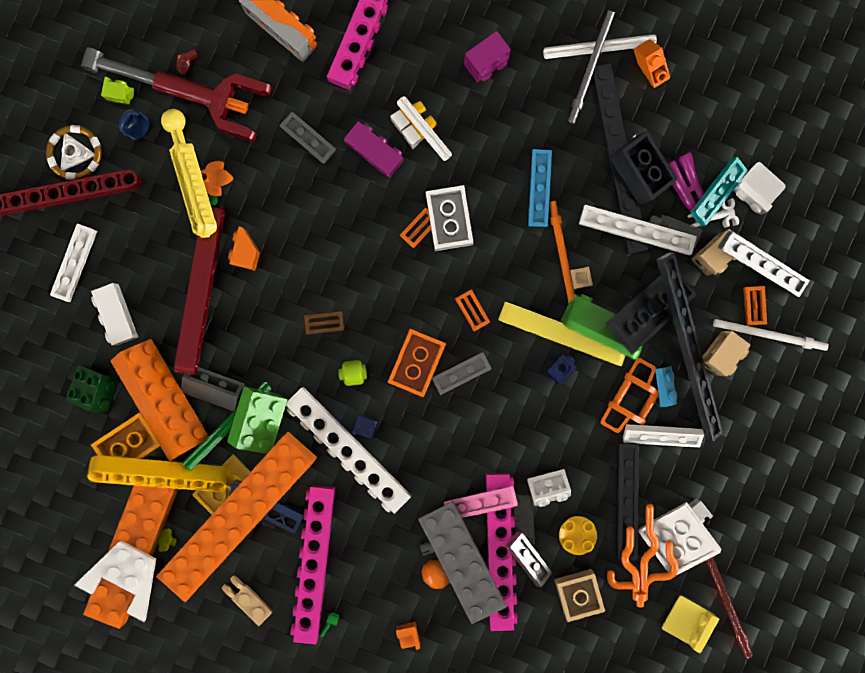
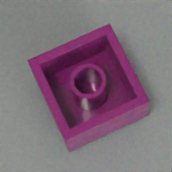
M496 31L465 53L464 65L477 83L481 80L484 82L492 76L494 70H501L508 64L507 61L511 49Z

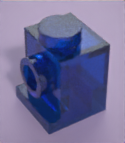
M561 354L547 368L546 372L557 383L562 384L577 369L574 365L576 361L568 354L566 356ZM560 364L565 366V370L562 372L558 368Z

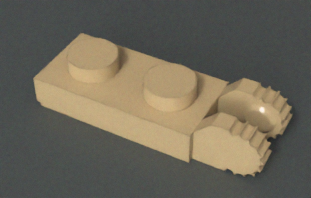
M232 576L230 580L240 591L236 593L226 584L222 587L223 591L260 626L271 615L273 610L247 584L245 585L236 576Z

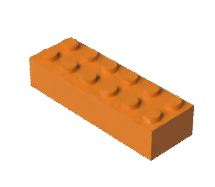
M152 339L119 352L111 360L113 367L169 462L199 446L208 437L207 432Z

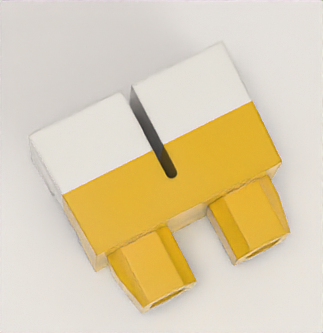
M421 101L413 104V107L420 115L426 111ZM401 109L390 116L392 123L412 149L425 138ZM431 115L425 119L431 129L436 126V121Z

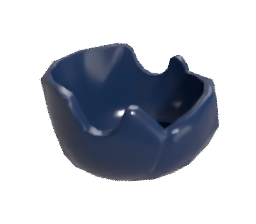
M130 109L122 113L117 125L124 136L137 140L147 133L150 123L148 117L141 111Z

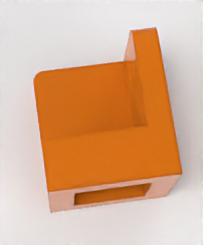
M410 622L397 625L396 633L397 638L400 640L401 648L405 649L415 646L416 650L420 649L416 623Z

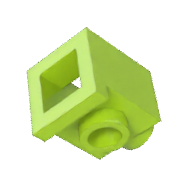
M105 77L101 96L108 101L130 104V99H133L134 88L127 86V83L124 81L115 80L114 83L109 77Z

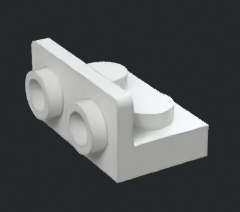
M564 469L527 479L534 506L539 505V507H543L555 500L558 502L565 501L571 496V489Z

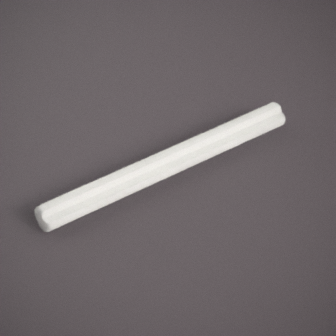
M656 35L605 40L601 52L636 48L648 39L656 43ZM597 41L545 47L543 55L545 59L591 54Z

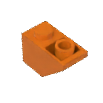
M648 39L633 49L638 65L652 87L655 88L670 78L662 47Z
M238 227V231L235 230L233 235V242L235 243L233 249H230L228 260H230V264L233 266L255 271L260 252L246 229Z

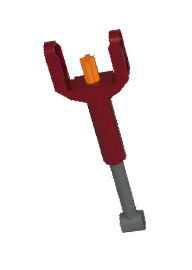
M86 48L81 63L82 68L98 73L100 68L151 84L154 90L208 107L214 122L222 133L255 142L257 133L251 131L248 127L223 119H226L229 109L243 114L248 110V103L232 98L234 87L265 96L271 94L273 88L271 85L234 74L224 79L218 86L211 88L160 71L153 74L103 58L104 54L98 50Z

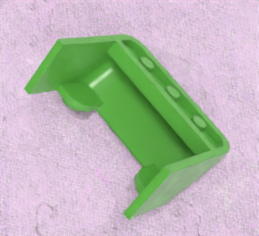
M573 294L561 319L563 325L637 360L642 347L631 355L605 324L616 314L591 302L592 298L584 294L581 297Z

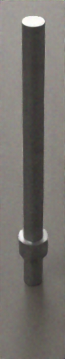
M607 11L577 97L573 99L571 105L573 108L568 122L575 124L578 113L583 108L586 91L615 14L613 11Z

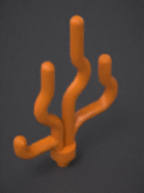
M652 504L646 505V534L651 541V547L641 557L640 574L637 568L629 561V556L634 547V528L631 526L626 529V547L622 552L621 561L623 566L632 574V581L618 582L615 580L614 571L609 570L607 572V580L612 588L619 590L632 589V599L636 601L637 607H644V602L648 600V586L653 581L670 580L676 576L679 569L678 561L673 554V542L667 540L665 553L671 569L666 573L648 575V561L656 554L659 547L658 538L654 533V507Z

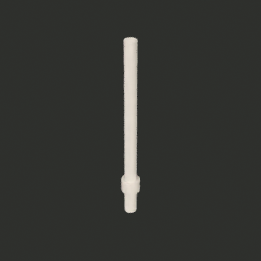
M714 319L713 322L714 327L797 344L806 349L815 348L824 351L828 349V343L814 341V338L810 337L801 338Z

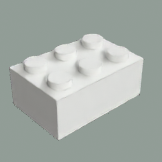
M464 185L426 191L435 251L473 245Z

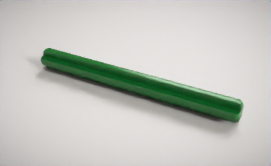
M262 382L256 389L270 392L272 388L268 383ZM237 408L183 461L182 464L189 471L192 470L230 432Z

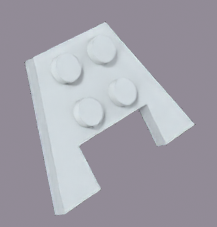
M121 540L75 586L93 594L101 578L114 583L136 595L127 613L144 622L147 617L156 558Z

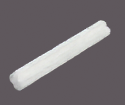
M405 96L401 97L397 101V105L444 161L448 160L452 156L450 150Z

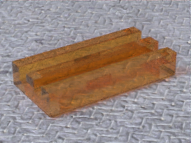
M342 311L304 316L306 335L345 330ZM339 316V320L309 323V319ZM340 323V327L310 330L312 326Z

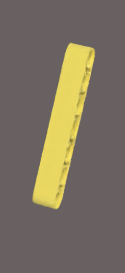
M508 302L504 303L498 319L501 322L618 366H622L626 356L565 327L561 322Z

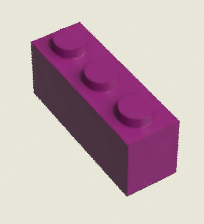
M358 121L344 138L345 143L390 178L403 162L402 152L396 147H389L387 145L388 141L381 135L377 137L372 133L373 129L368 124L364 123L362 125Z

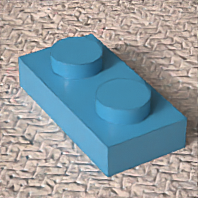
M672 366L655 369L660 406L676 405L677 392L674 386L675 376Z

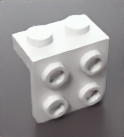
M758 162L740 180L733 191L741 200L748 203L754 212L761 215L773 207L771 203L785 189V184L762 163Z

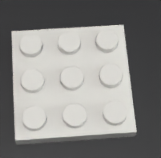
M687 502L654 519V533L659 541L658 551L655 555L667 572L671 569L665 553L667 540L673 542V554L678 561L679 569L676 575L721 552L719 545ZM645 524L638 529V532L648 546L651 547V541L646 534Z

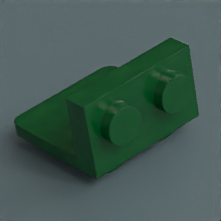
M78 365L74 372L66 400L89 412L108 414L119 378L101 374Z

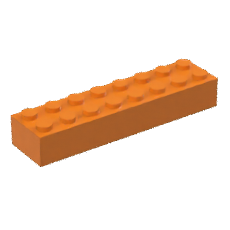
M134 485L108 552L122 540L153 556L179 489ZM101 578L95 592L90 596L83 615L120 629L128 620L130 614L127 611L136 595Z

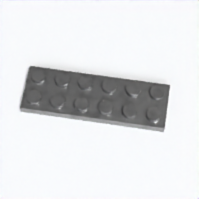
M454 501L420 517L418 520L471 624L506 608L507 605Z

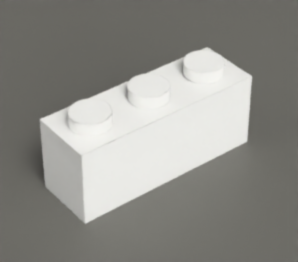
M112 283L91 291L93 295L91 300L93 305L98 308V319L101 325L105 327V337L108 343L118 346L139 338L119 284Z

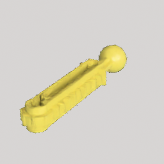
M169 109L163 113L161 124L166 131L171 133L174 145L170 149L171 159L173 160L192 231L201 238L210 237L216 231L217 224L193 144H186L182 130L185 127L186 119L181 111Z

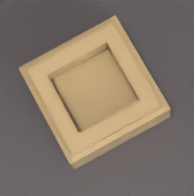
M589 267L570 270L574 289L593 285Z

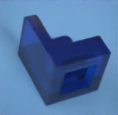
M359 414L352 434H359L372 439L378 420Z

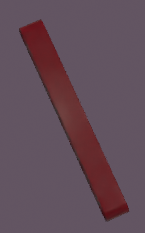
M123 170L0 194V202H2L0 216L136 190L141 187L142 179L134 171ZM130 176H134V182L132 184H128V178ZM115 179V186L110 188L109 182ZM93 183H96V189L93 192H91V185ZM77 187V193L72 195V189ZM58 190L59 195L54 199L53 194ZM39 194L40 199L35 203L34 198ZM20 198L21 203L19 206H16V200Z
M211 206L217 224L216 231L210 237L201 238L199 235L197 237L175 360V372L196 375L198 370L225 216V209L223 207Z

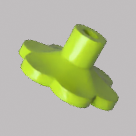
M169 528L162 531L158 540L160 552L167 551L169 545L175 546L177 540L172 538V530Z

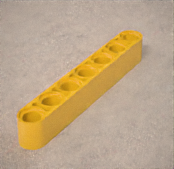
M98 455L90 459L87 477L93 482L222 492L227 489L228 469L223 466L197 464L189 471L181 462Z

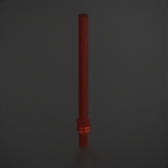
M711 557L706 562L736 633V641L738 645H741L745 658H752L753 654L748 644L747 634L742 630L714 558Z

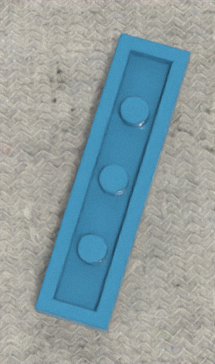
M532 150L528 226L548 227L552 150Z

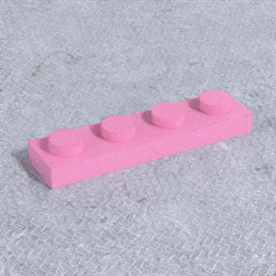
M513 486L444 502V505L454 501L462 518L518 506Z

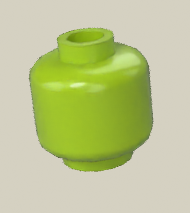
M360 360L344 362L342 369H339V379L344 380L346 386L363 384L364 379H367L366 365L362 364Z

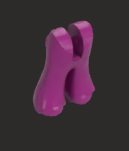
M689 152L668 163L677 178V181L672 186L685 207L691 211L696 205L691 194L694 195L698 203L705 192L697 177L693 156ZM679 168L681 169L683 175L685 176V179H686V181H687V184H686V182H685V180H684V178H683V176H682V174H681Z

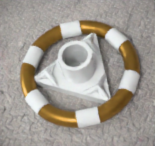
M69 125L60 128L51 136L46 147V158L50 168L54 173L66 180H77L90 176L97 169L101 161L102 150L98 138L92 131L83 126ZM67 133H81L87 136L93 145L94 152ZM64 135L60 169L54 158L53 151L56 143ZM93 158L90 165L84 171L79 173L65 172V170Z

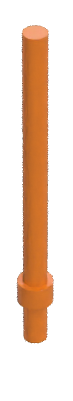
M556 201L549 202L550 223L554 228L568 302H570L575 293L561 229L562 219L561 215L558 214Z

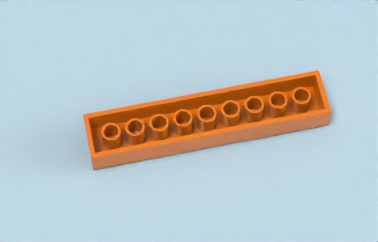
M287 432L156 577L186 602L313 464L317 457L290 432Z

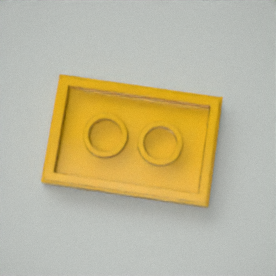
M234 454L221 465L228 469V484L225 491L196 490L192 494L211 515L228 498L234 481L237 479L238 481H243L251 472Z

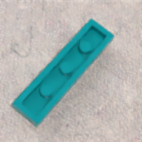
M738 157L731 158L690 213L701 226L708 224L748 171Z

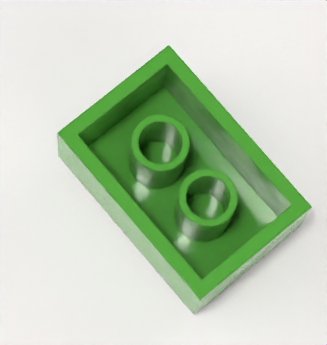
M244 386L227 442L236 449L268 454L274 446L288 399L278 393Z

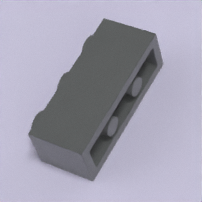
M198 367L196 375H183L181 390L184 394L234 411L238 407L245 384Z

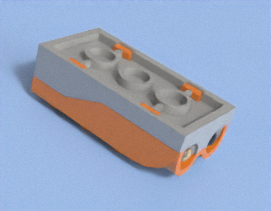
M239 0L245 13L300 61L304 62L318 46L314 41L316 39V36L313 34L314 30L307 24L302 25L299 22V17L292 11L288 13L281 1Z

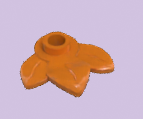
M222 161L211 162L204 170H200L202 177H207L203 181L207 194L211 196H221V186L233 180L231 174L223 170L224 162Z

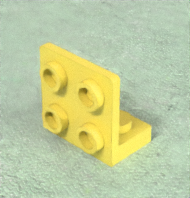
M680 595L666 618L662 629L688 643L695 651L701 654L719 618L712 612Z

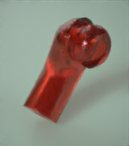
M194 48L178 56L176 70L180 74H185L188 71L190 61L198 57Z

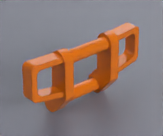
M641 358L635 361L629 373H626L624 376L625 380L613 401L609 402V407L601 419L602 425L616 433H620L630 419L640 425L645 424V418L656 399L659 398L658 390L650 385L655 374L656 367ZM639 363L652 370L647 383L632 375ZM632 383L650 393L638 416L619 406ZM612 409L627 417L619 428H614L606 423V419Z

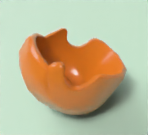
M431 559L423 566L422 578L429 587L442 589L450 583L439 560Z

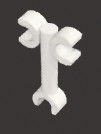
M734 199L728 200V207L724 202L720 207L722 211H717L711 220L724 218L722 222L724 228L730 226L729 220H732L733 226L738 225L739 219L735 216L733 209L735 206ZM692 214L688 215V218L694 217ZM696 220L694 224L690 225V228L698 227L700 224Z

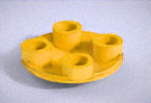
M574 516L567 519L561 525L559 540L567 552L574 555H583L593 550L597 541V531L589 519Z

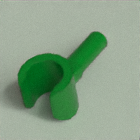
M335 613L329 614L327 622L319 634L320 637L325 635L330 624L337 625L340 615Z

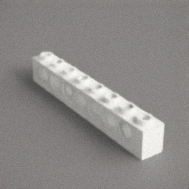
M304 387L300 388L287 401L286 406L288 408L286 410L293 417L297 416L301 420L300 424L307 431L310 429L315 434L313 437L320 444L324 443L328 447L327 451L334 458L337 456L342 461L340 464L348 472L351 470L355 474L354 478L359 484H365L369 488L368 493L376 499L378 497L383 502L381 505L387 512L392 511L395 514L411 498V494ZM304 405H308L311 408L309 416L302 413ZM317 419H322L325 422L323 429L316 427L315 422ZM332 432L336 433L339 437L336 443L329 440V434ZM349 446L352 449V455L345 456L342 453V448ZM363 460L366 463V468L363 470L358 469L356 461ZM377 474L380 478L379 482L372 483L369 480V475ZM389 487L393 490V495L387 497L383 494L382 490Z

